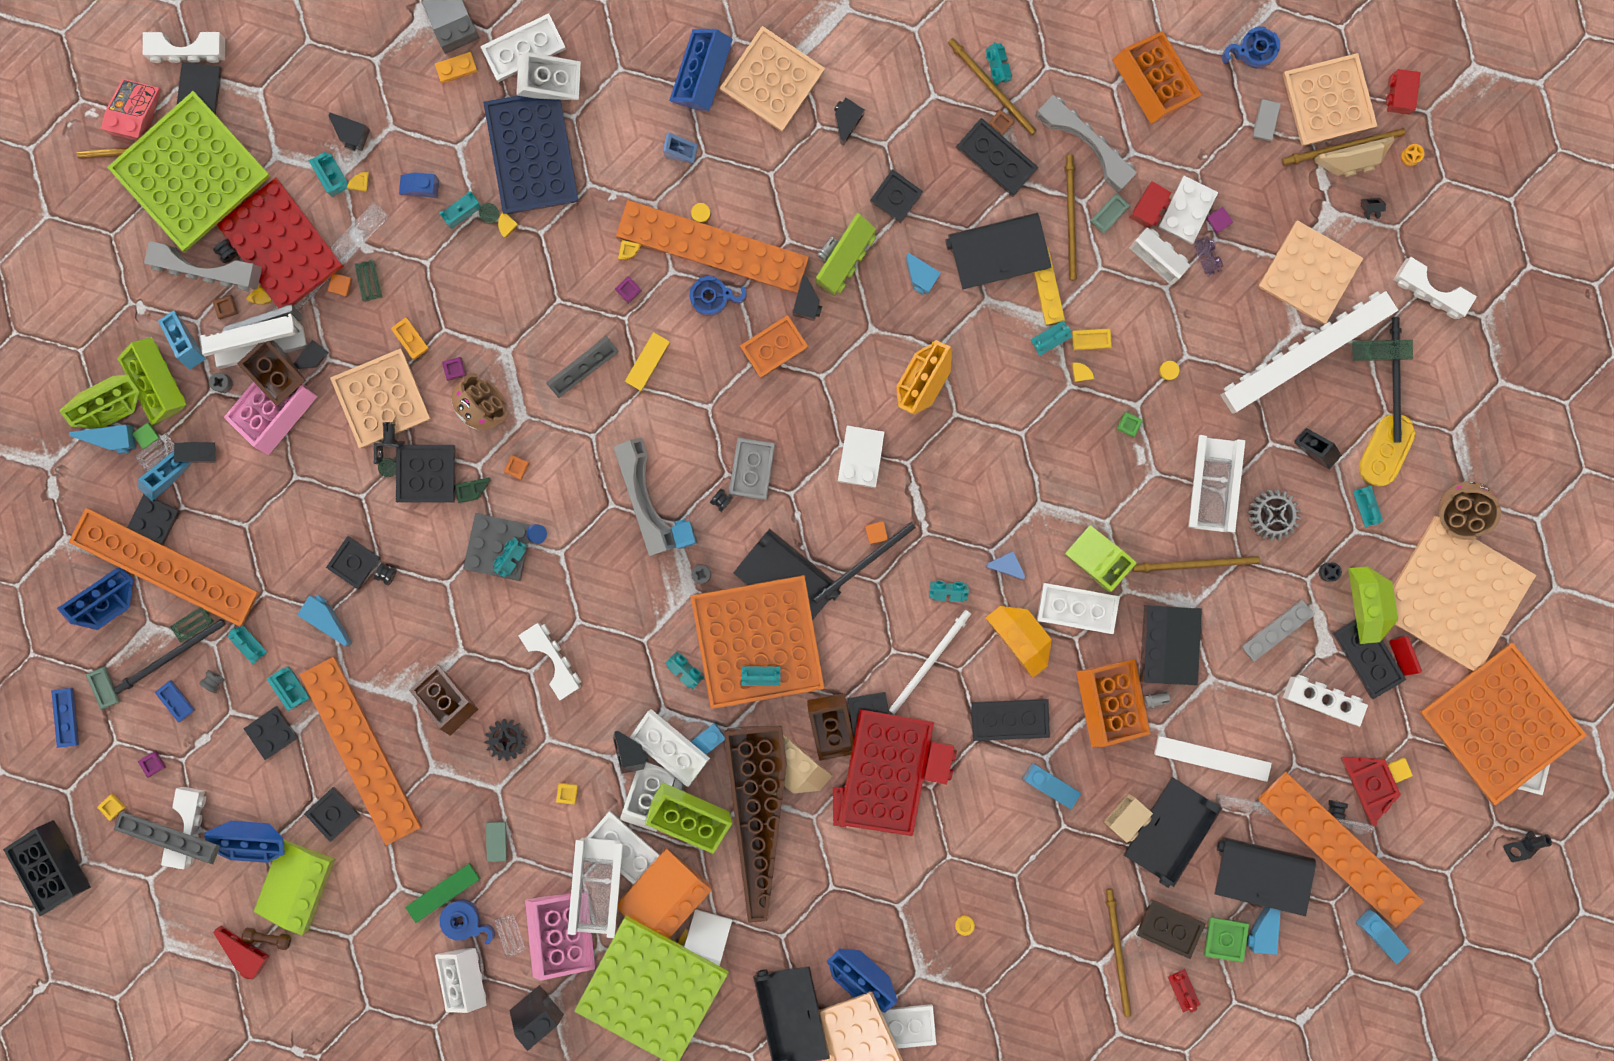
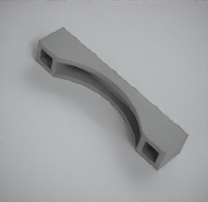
M1052 95L1037 111L1035 116L1048 129L1069 132L1087 143L1100 161L1104 181L1119 193L1136 175L1135 167L1130 162H1125L1116 149H1111L1102 136H1097L1088 123H1083L1074 110H1069L1060 97L1056 98Z
M151 241L148 243L144 264L151 266V270L163 272V269H167L169 274L180 276V273H185L187 278L197 280V277H202V281L212 284L216 280L220 281V285L230 288L234 284L238 285L237 289L248 292L250 288L257 290L262 271L260 266L237 260L218 268H198L189 263L176 248Z
M632 439L614 446L616 458L618 459L649 556L676 548L672 528L659 517L648 495L645 477L648 454L643 439Z

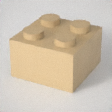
M1128 794L1103 823L1128 843L1129 840L1133 841L1138 836V830L1142 826L1145 827L1152 818L1150 816L1153 813L1135 797Z

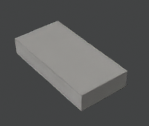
M1264 99L1260 101L1252 135L1253 138L1272 141L1281 103Z

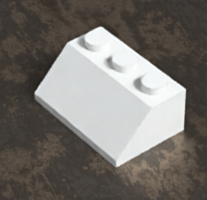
M1148 227L1129 247L1130 250L1170 285L1180 279L1190 266L1185 256L1182 254L1178 255L1170 243L1167 241L1163 242L1159 238V234L1154 229H1149Z
M464 948L436 954V964L446 1012L468 1013L487 1006L476 948Z

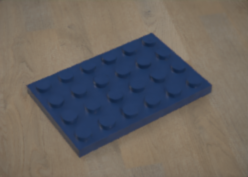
M513 96L483 102L503 214L508 215L579 202L561 99Z

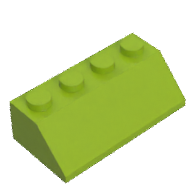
M859 213L856 214L816 277V285L833 296L837 292L841 294L846 286L844 281L847 277H852L856 270V267H854L856 262L863 260L867 253L865 248L868 244L872 245L877 237L875 235L876 228Z
M150 337L131 342L117 359L125 375H129L140 389L138 400L153 426L179 413L186 406L185 398L180 393L176 380L170 374L168 365L163 360L159 347L153 338Z
M662 782L652 799L645 825L714 854L732 825L729 811Z

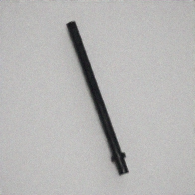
M1399 317L1392 318V328L1390 329V334H1392L1394 443L1402 442L1400 333H1402V328H1400Z
M910 522L827 588H822L821 592L813 598L814 602L819 604L825 598H830V594L916 528L915 525Z
M223 619L218 620L132 677L123 679L121 684L114 687L115 692L119 694L126 689H131L133 684L225 626L226 623Z

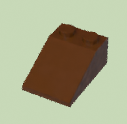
M274 340L258 343L237 363L277 407L306 381L287 354Z
M438 664L409 690L438 728L450 736L479 710Z
M845 693L807 700L808 714L819 761L851 755L854 735Z

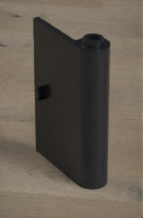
M1038 213L948 234V239H945L947 250H951L954 254L962 290L1052 268Z
M770 528L733 572L747 585L804 575L812 621L831 599L835 601L841 594L839 590L841 587H839L830 594V598H825L819 604H816L813 598L821 592L822 588H827L834 580Z
M1171 777L1151 810L1153 813L1150 816L1152 818L1145 827L1142 826L1139 829L1138 836L1131 842L1124 856L1159 877V883L1169 888L1170 885L1175 887L1223 808Z
M1223 837L1222 840L1218 841L1217 851H1219V855L1222 858L1214 895L1306 916L1316 868V860L1314 858Z
M810 966L770 972L767 969L757 971V975L753 976L771 1060L817 1061L829 1059V1051Z

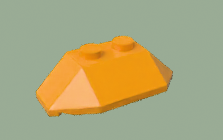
M935 340L932 344L914 354L896 386L898 407L915 415L933 404L951 372V346Z
M999 606L985 617L1032 678L1048 667L1052 639L1028 609Z

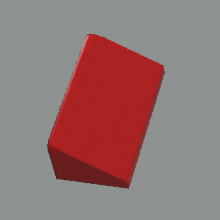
M1399 636L1391 639L1389 643L1403 675L1421 673L1422 669L1409 637Z

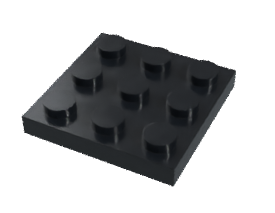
M402 445L396 447V502L455 503V445Z

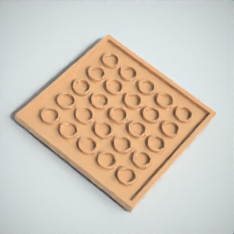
M1434 516L1393 586L1398 621L1395 626L1468 670L1475 671L1487 660L1536 575L1477 539L1463 540L1451 536L1442 526L1440 518Z

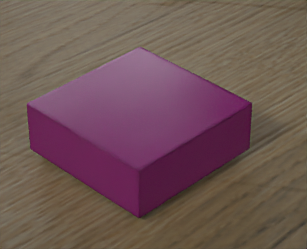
M1223 207L1206 217V220L1216 234L1233 223Z
M629 276L615 288L628 304L642 291Z
M461 357L442 362L447 381L466 376Z
M157 751L138 761L147 778L166 768Z

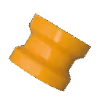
M1418 144L1409 145L1401 153V161L1407 166L1416 165L1424 157V149Z

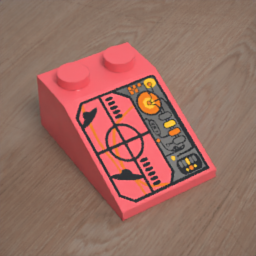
M122 79L105 111L101 129L110 135L137 141L151 127L161 89Z

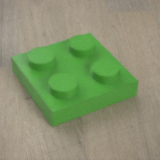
M1209 917L1204 956L1244 962L1249 924Z

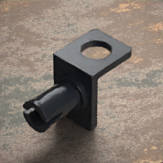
M383 422V439L374 442V464H379L383 461V446L400 447L405 444V441H397L395 439V422Z
M1531 830L1520 841L1505 844L1503 848L1513 863L1531 859L1540 848L1550 847L1552 840L1548 834L1536 837ZM1511 848L1519 849L1521 856L1513 855Z

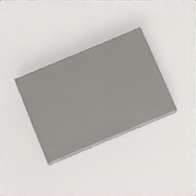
M737 438L729 495L767 500L775 443Z

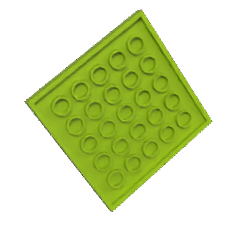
M194 91L187 95L107 167L183 252L188 251L270 177V174Z
M625 916L574 1012L664 1061H679L729 971L636 920Z

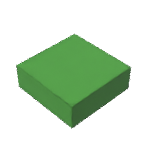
M1124 412L1116 430L1134 438L1143 420Z
M146 423L132 433L144 450L161 439L150 423Z

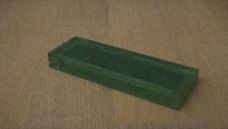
M1413 340L1352 342V361L1413 360Z

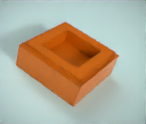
M339 274L332 275L328 292L348 297L352 278Z
M511 454L503 472L522 480L530 463Z
M884 521L865 526L869 544L888 540Z

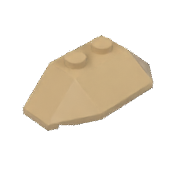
M1394 136L1319 154L1314 160L1316 164L1337 176L1345 175V177H1351L1362 170L1364 173L1371 172L1382 162L1394 142Z
M783 733L787 761L784 786L793 794L820 791L833 775Z

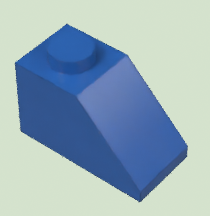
M427 173L401 175L399 195L438 198L439 179L435 174Z

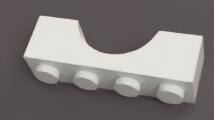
M143 32V56L152 63H161L162 61L180 63L181 60H188L191 63H199L200 60L218 63L219 60H225V37L220 32H200L196 41L191 45L175 47L162 32Z
M1412 257L1403 262L1393 279L1398 282L1397 285L1399 287L1413 291L1416 297L1428 300L1431 306L1446 311V314L1453 319L1465 317L1477 297L1462 287L1448 293L1437 291L1430 285L1427 279V266Z
M537 623L518 636L528 652L541 651L552 659L555 666V674L549 685L558 699L562 700L581 688L579 683L582 681L576 672L572 673L569 668L571 664L566 656L562 657L560 654L561 648L555 640L552 641L549 637L551 633L545 624Z
M188 787L177 788L172 808L183 819V833L199 838L197 830L202 823L201 810L206 803L205 791ZM164 848L161 865L186 869L193 864L195 858Z

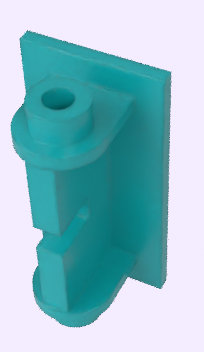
M994 42L985 50L986 58L991 68V76L994 79L995 85H998L1002 81L1004 83L1011 81L1012 74L1009 64H1002V62L1008 60L1005 47L1002 46V43L997 44Z
M1063 320L1030 340L1038 355L1041 356L1073 336L1069 326H1066Z
M1372 486L1353 491L1364 527L1383 522Z
M515 537L512 541L509 540L504 547V553L501 557L498 556L493 563L495 573L498 574L500 571L499 574L504 578L507 575L509 576L517 565L511 559L514 558L519 561L525 553L527 545L522 542L519 543Z
M940 580L930 582L929 598H933L934 601H946L947 595H950V601L952 602L968 600V584L963 582L945 583Z
M244 625L233 628L227 636L252 665L267 653Z
M677 651L665 663L675 676L680 672L683 674L679 680L688 689L691 688L693 690L704 678L701 672L693 667L686 657Z
M742 666V686H780V666Z

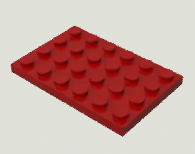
M278 178L270 181L217 224L218 228L230 241L232 247L237 250L236 252L244 262L262 267L259 283L278 309L291 304L295 305L344 267Z
M860 709L839 825L913 836L934 722Z

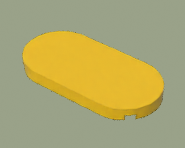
M1393 414L1383 417L1378 422L1359 463L1360 475L1369 485L1384 486L1393 482L1397 477L1415 439V429L1408 417L1401 414V443H1394Z

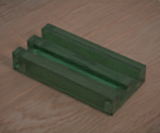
M369 260V262L365 261L360 264H354L362 301L366 302L383 298L375 261ZM367 266L371 267L377 295L373 294ZM361 268H363L364 275L369 293L368 297L365 290Z
M200 607L171 625L170 628L179 642L182 643L214 623V620L211 619L209 612ZM202 612L203 615L179 631L177 630V627ZM204 619L207 620L206 622L196 627L189 633L185 634L184 636H181L182 633L192 628L199 622L203 621Z

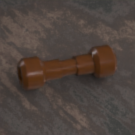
M249 927L245 928L242 933V941L247 944L264 942L275 945L278 949L287 950L291 943V937L288 934H280L279 936L265 935Z

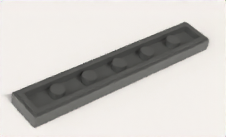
M122 811L114 827L115 831L209 864H214L220 845Z

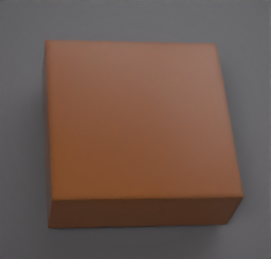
M1000 109L988 124L1003 136L1015 121Z
M232 295L213 300L218 319L221 320L238 314Z

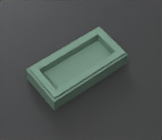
M1116 193L1090 220V223L1104 234L1130 205Z
M106 667L86 674L100 710L121 702L114 690V684Z
M506 822L486 823L487 862L507 861Z

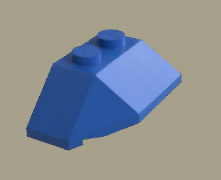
M118 567L59 606L57 610L70 624L99 630L130 608L134 580L124 569Z
M229 821L204 834L206 841L220 845L218 855L229 860L269 863L285 853L283 837L269 823Z
M838 949L827 960L833 979L854 998L872 991L881 1012L884 1013L897 1003L898 1000L890 976L861 950Z

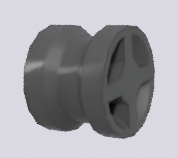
M215 373L210 377L209 385L214 391L227 393L232 389L233 381L228 375Z
M698 565L692 570L691 576L694 582L705 584L711 578V571L707 566Z
M207 670L206 677L199 684L206 690L217 693L219 684H222L225 679L218 673Z

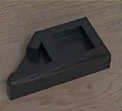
M312 340L295 361L294 365L297 369L317 368L329 352Z

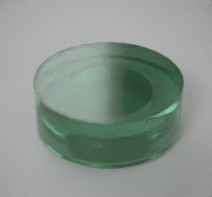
M486 203L480 207L479 216L484 222L493 223L498 219L499 211L494 204Z
M390 458L381 460L378 465L379 473L388 478L395 476L396 461Z

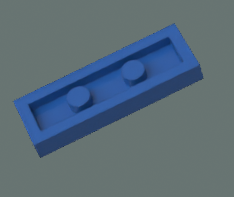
M74 688L51 690L57 748L79 745Z

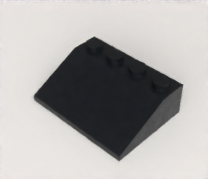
M1144 605L1140 682L1198 685L1202 609Z
M54 820L33 829L3 849L39 916L50 912L91 888Z

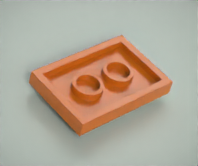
M786 315L741 344L740 348L761 379L806 350L808 345L790 317Z

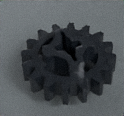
M503 719L502 724L496 721V727H489L491 733L485 734L489 739L484 741V743L490 745L486 750L493 751L492 757L498 755L499 761L503 757H505L506 761H509L510 756L516 759V753H523L520 748L527 746L523 743V740L528 738L522 735L526 730L519 729L520 723L513 725L514 720H510L507 723V720ZM501 728L500 735L494 737L497 730ZM510 728L513 729L517 735H514L512 732H510ZM505 735L506 738H510V742H508L507 745L506 742H502V738H504ZM518 743L516 749L511 752L512 745ZM495 745H498L500 748H502V752L499 751Z

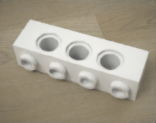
M1298 675L1297 678L1290 676L1283 695L1284 699L1352 725L1361 726L1368 707L1367 704L1362 703L1363 699L1353 695L1351 698L1344 696L1345 692L1335 688L1333 691L1326 689L1327 685L1320 682H1315V684L1309 683V678ZM1309 687L1311 689V695L1310 697L1306 698L1304 695V691L1306 688ZM1327 694L1329 696V702L1326 705H1324L1322 702V698L1324 695ZM1345 701L1347 709L1342 711L1340 705Z

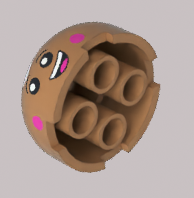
M467 374L454 387L452 405L457 416L467 426L476 430L487 431L494 429L508 417L509 412L506 411L504 406L506 401L500 391L490 381L486 380L484 382L478 378L477 374ZM488 394L491 395V397L487 401H481Z
M1465 481L1453 485L1442 495L1438 506L1440 522L1448 534L1458 539L1473 540L1495 529L1501 518V507L1497 496L1488 486L1479 482Z

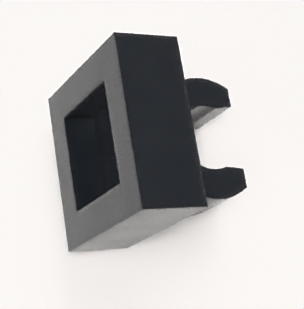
M1381 198L1361 199V208L1365 211V218L1370 220V214L1375 212V217L1380 219L1381 212L1386 211V203Z

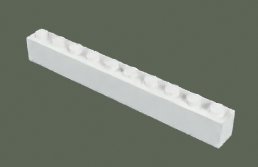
M1378 291L1368 297L1370 301L1365 304L1361 301L1352 307L1354 311L1347 314L1345 311L1336 317L1338 321L1335 323H1326L1320 327L1321 331L1315 334L1312 332L1304 337L1305 341L1300 345L1296 342L1288 347L1289 352L1284 355L1280 352L1272 357L1273 362L1267 365L1264 362L1255 368L1257 372L1254 374L1247 373L1239 378L1241 382L1238 384L1231 383L1223 388L1225 392L1220 394L1231 413L1234 414L1397 312L1398 309L1387 291L1381 294Z

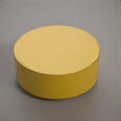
M697 203L693 206L691 215L694 221L705 223L710 218V209L706 204Z
M1166 361L1160 366L1159 374L1164 380H1173L1179 374V366L1174 361Z
M962 915L955 921V928L960 935L968 936L974 931L975 924L971 917Z

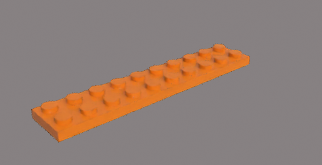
M629 200L626 202L616 234L617 238L798 294L802 276H804L809 260L808 256Z
M85 508L69 540V543L239 627H242L259 594L258 591L89 508Z
M332 657L299 674L385 845L387 846L421 828L422 826L336 657Z
M1286 771L1258 797L1264 806L1395 928L1424 902L1422 898Z

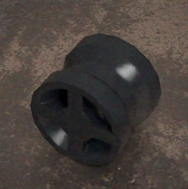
M228 239L219 242L213 249L214 253L220 256L222 263L230 262L238 255L237 250L231 246Z
M721 488L712 498L710 504L716 505L722 513L733 497L727 496Z
M382 562L375 572L374 579L377 581L381 580L385 585L389 586L396 575L397 569L394 567L389 568L387 564Z
M1331 562L1322 564L1318 573L1322 580L1333 582L1341 577L1342 570L1338 564Z
M1329 800L1328 811L1335 818L1346 819L1345 809L1348 808V804Z

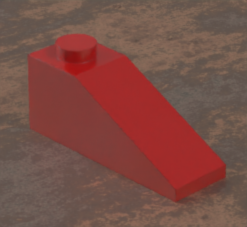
M220 926L216 928L213 933L234 968L246 979L253 980L257 977L270 955L252 944L243 943L241 937L225 927Z

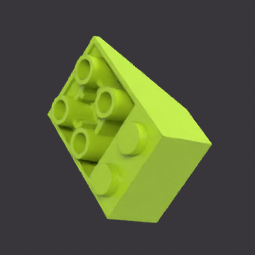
M1091 525L1065 553L1107 592H1112L1137 564L1122 549Z

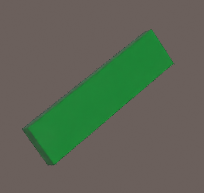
M469 863L405 908L414 922L417 923L481 878L471 863Z

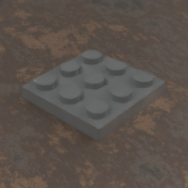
M475 513L463 569L504 578L499 574L500 571L498 574L495 573L493 563L498 556L501 557L504 553L506 543L509 540L512 541L515 537L519 543L522 542L527 545L526 551L519 561L514 558L511 559L517 565L506 578L521 581L529 544L527 530L531 525Z

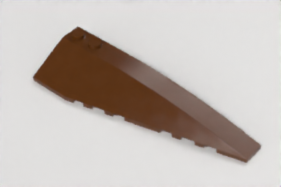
M782 726L727 728L724 735L748 923L762 922L768 920L787 767Z

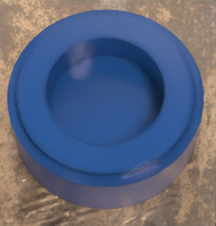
M533 524L527 530V538L532 543L540 544L547 537V531L542 525Z

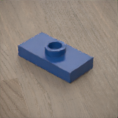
M172 680L155 692L178 723L195 711L194 707Z

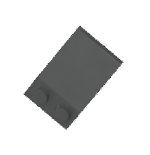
M463 0L422 1L433 31L445 54L480 39Z

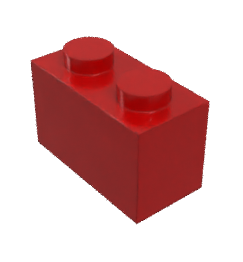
M1398 69L1390 75L1388 80L1390 93L1386 97L1387 112L1410 115L1416 110L1421 72Z
M1151 181L1129 218L1146 228H1150L1152 225L1156 226L1162 217L1159 215L1162 208L1166 210L1171 202L1169 196L1172 192Z
M936 741L930 742L924 780L946 785L948 780L951 781L953 769H950L951 762H955L957 750H954L953 745Z

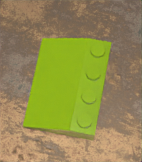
M283 839L285 853L283 856H279L272 861L254 912L283 929L304 935L310 929L335 858Z

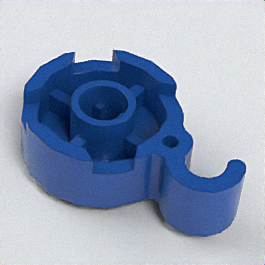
M1255 27L1244 36L1240 46L1237 44L1228 45L1223 51L1221 58L1223 63L1227 64L1231 59L1229 53H1233L1236 59L1242 60L1252 68H1264L1270 65L1280 51V40L1275 32L1273 33L1266 29V27ZM1257 44L1259 47H1263L1261 51L1256 48Z
M705 276L699 278L690 288L689 297L693 308L698 313L704 316H713L723 311L728 301H732L735 304L744 302L747 293L745 287L742 286L741 296L735 297L732 290L727 288L716 277ZM706 292H710L711 295H714V298L707 301L704 295H707Z
M462 899L449 903L440 915L439 921L442 932L448 938L455 941L465 940L471 936L476 937L484 931L488 934L485 944H489L495 936V930L491 925L480 924L478 908L468 900ZM459 916H462V917H463V920H462V921H464V924H463V923H460V924L457 923L456 918H458Z

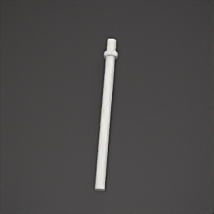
M965 610L959 619H955V624L890 707V712L895 715L961 627H965V622L971 616V613Z

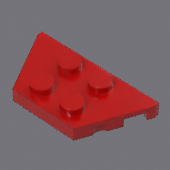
M1341 757L1369 823L1374 827L1377 825L1380 817L1384 813L1386 814L1391 804L1396 802L1401 795L1388 764L1382 758Z

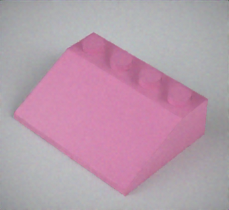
M253 382L224 418L253 447L269 456L318 396L306 385L302 384L277 407Z
M582 892L579 923L591 924L588 892ZM571 894L544 896L525 900L533 978L546 980L595 969L592 933L577 932L576 935L568 934Z

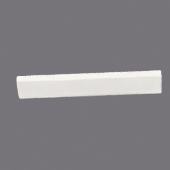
M1158 736L1154 755L1266 782H1268L1272 764Z

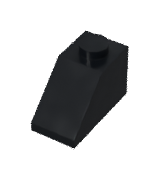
M846 97L843 102L839 101L834 109L839 140L843 146L865 113V109Z
M330 112L328 116L339 140L345 145L344 147L351 151H356V149L363 151L370 129L364 124Z
M802 276L793 309V316L815 321L816 317H820L822 306L819 305L820 300L806 276Z
M1308 428L1294 441L1310 458L1329 470L1342 456L1335 443Z
M215 442L174 443V462L215 463Z
M615 731L613 741L621 774L643 770L646 762H648L646 751L642 750L641 744L623 733Z

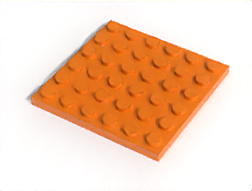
M804 575L690 595L711 709L824 689ZM742 666H780V686H742Z
M1509 643L1482 666L1472 671L1419 712L1494 806L1587 736L1513 643Z

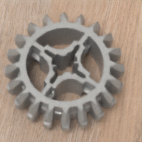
M1276 489L1274 493L1272 490H1267V494L1261 492L1260 497L1254 498L1256 503L1250 504L1254 510L1248 511V514H1253V518H1249L1248 521H1254L1255 524L1251 528H1258L1256 531L1257 535L1263 532V539L1269 536L1270 541H1274L1275 537L1277 541H1280L1282 536L1284 538L1289 537L1288 532L1291 534L1295 533L1292 526L1299 527L1295 520H1301L1300 516H1296V513L1301 512V509H1295L1298 502H1291L1294 498L1292 495L1287 497L1286 491L1280 495V490ZM1271 499L1282 502L1275 508L1266 504ZM1261 509L1265 513L1263 522L1261 520ZM1286 509L1288 511V520H1286L1284 517V511ZM1276 511H1277V514L1275 515L1277 518L1272 519V517H1273V513H1272V512H1276ZM1273 523H1276L1278 525H1281L1283 528L1278 531H1273L1268 529L1267 527L1269 525H1272Z

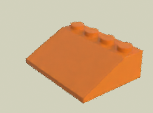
M1163 31L1124 48L1112 59L1151 124L1169 116L1202 96Z
M1135 659L1076 671L1091 747H1106L1151 734Z
M665 848L618 901L617 909L624 916H628L659 934L670 938L712 889L708 881L668 848Z

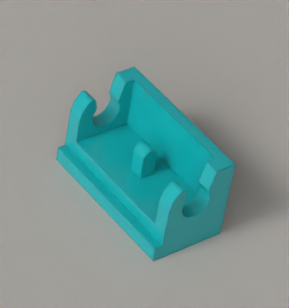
M324 152L308 160L326 192L331 197L347 189L348 182L331 153L327 154Z
M468 191L465 196L444 211H440L439 214L443 217L446 224L453 229L481 209L482 206L473 193Z
M289 666L285 669L282 668L266 679L287 711L294 710L310 699V696Z

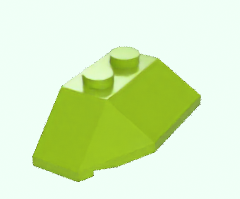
M129 375L112 376L78 393L59 412L71 427L87 429L104 428L134 413L140 389Z
M1368 566L1348 568L1360 644L1381 642L1398 621L1393 583Z

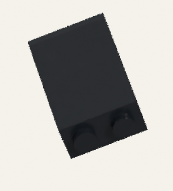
M540 985L509 1010L514 1035L527 1051L556 1028L564 1016Z

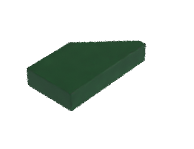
M491 478L455 484L458 503L478 500L490 483Z

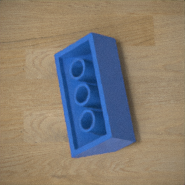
M693 29L669 101L694 110L710 111L733 39L717 29Z

